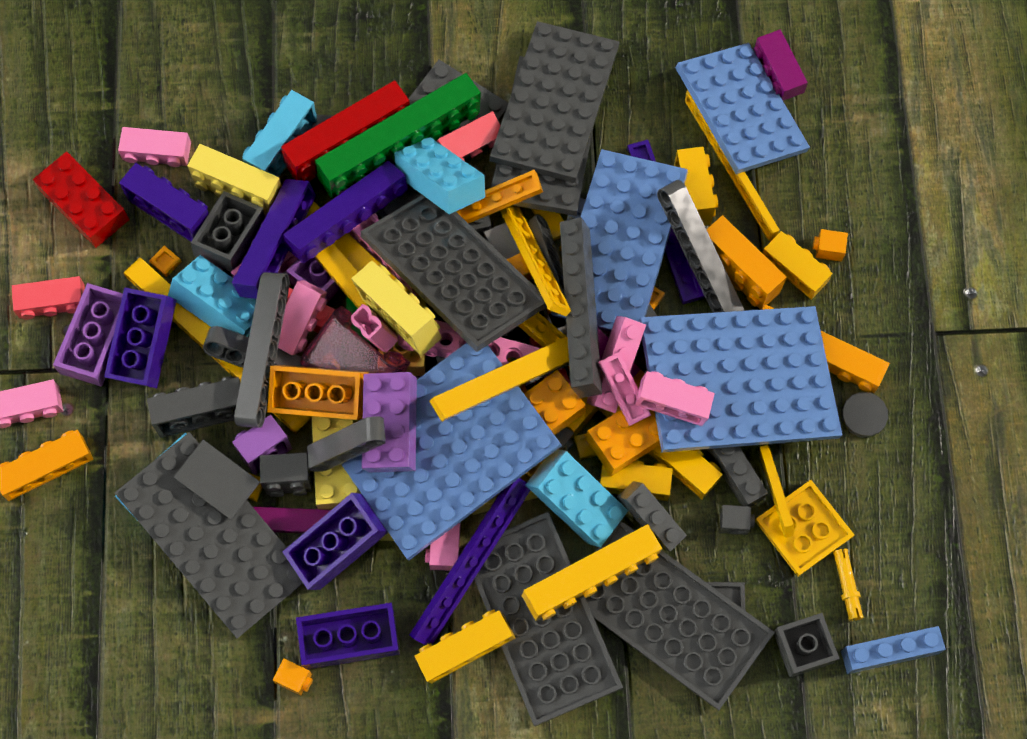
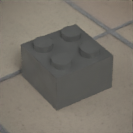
M308 454L260 455V483L266 495L282 497L286 493H293L295 496L307 495V492H313L312 471H309Z
M823 613L779 626L774 630V637L789 678L834 664L839 660Z

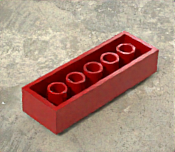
M394 80L282 145L281 149L285 166L295 180L310 182L315 178V174H317L316 159L410 105V100Z

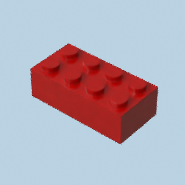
M67 151L33 179L39 191L95 248L129 221L125 210Z

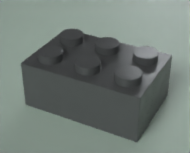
M223 191L191 241L194 257L201 255L219 268L229 272L234 270L240 264L253 239H255L262 222L265 220L263 207Z

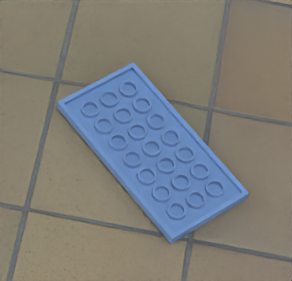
M601 149L581 214L582 219L590 229L596 316L599 329L611 332L616 316L627 317L638 322L641 317H646L672 228L658 200L657 192L675 180H680L685 184L688 169ZM551 311L552 317L566 320V316Z

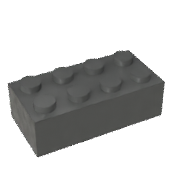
M229 376L215 383L203 382L198 387L190 389L182 387L176 389V392L166 394L161 392L154 394L153 397L147 398L152 426L160 438L234 421L241 383L239 377Z

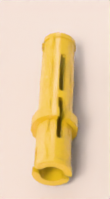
M845 548L843 551L842 549L835 550L833 555L843 592L841 598L842 601H845L848 620H861L864 618L859 601L861 595L856 589L848 549Z

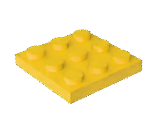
M809 480L786 497L794 524L793 536L785 538L775 505L755 519L757 525L797 577L854 537V533L812 480Z

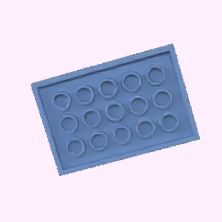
M749 43L677 63L675 68L735 174L799 155L809 150L810 146L782 98L774 91L772 81L767 77L762 64Z

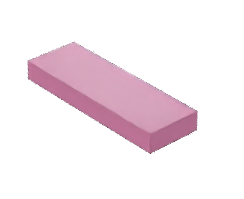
M618 352L599 361L598 364L628 425L631 426L651 416L648 409L635 405L638 387L621 353Z

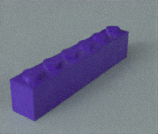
M390 161L385 162L285 232L283 237L287 249L303 264L309 259L314 258L323 249L331 246L340 237L349 233L354 227L369 219L371 215L386 207L388 203L408 190L405 174Z
M285 179L282 187L279 189L278 195L270 206L269 212L262 222L255 239H253L246 256L243 258L240 268L233 277L232 285L240 297L256 299L262 273H278L289 251L283 234L305 219L316 198V194L309 181Z

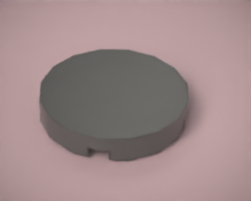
M859 392L852 395L845 402L841 411L842 421L848 428V431L861 438L875 436L884 429L888 420V409L884 401L877 395L869 392Z

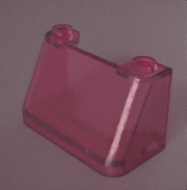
M343 306L337 308L331 314L304 351L300 361L303 367L368 372V374L406 372L410 365V362L399 352L390 351L382 355L350 328L353 325L351 321L352 313Z

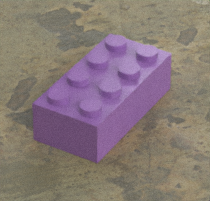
M87 283L53 363L59 374L102 387L122 293Z
M411 372L364 374L363 419L374 416L384 418L386 440L385 444L362 454V469L369 473L416 471L417 378Z

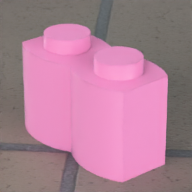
M362 304L351 315L352 323L361 330L362 335L381 351L388 352L398 341L397 334L368 306Z

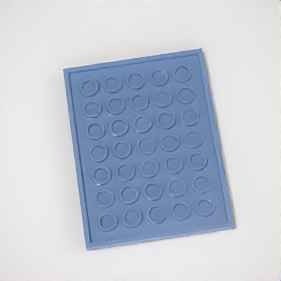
M815 306L641 317L639 319L640 323L646 324L642 343L648 372H659L664 377L681 379L688 385L702 386L707 388L708 391L715 393L709 419L703 426L654 411L661 453L838 439L842 436Z
M465 343L417 379L416 471L369 473L362 469V454L341 464L407 560L412 559L562 446L519 386L441 422L430 403L433 397L503 366L488 345L476 352L468 343Z

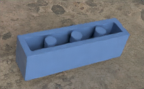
M937 626L846 646L841 651L847 674L938 655L946 650L940 628Z

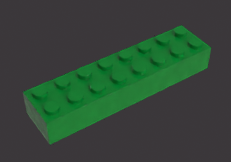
M467 73L462 74L316 159L315 163L319 181L333 199L385 162L390 161L395 164V152L429 137L436 141L448 130L453 131L457 129L460 123L467 119H474L480 112L481 92Z

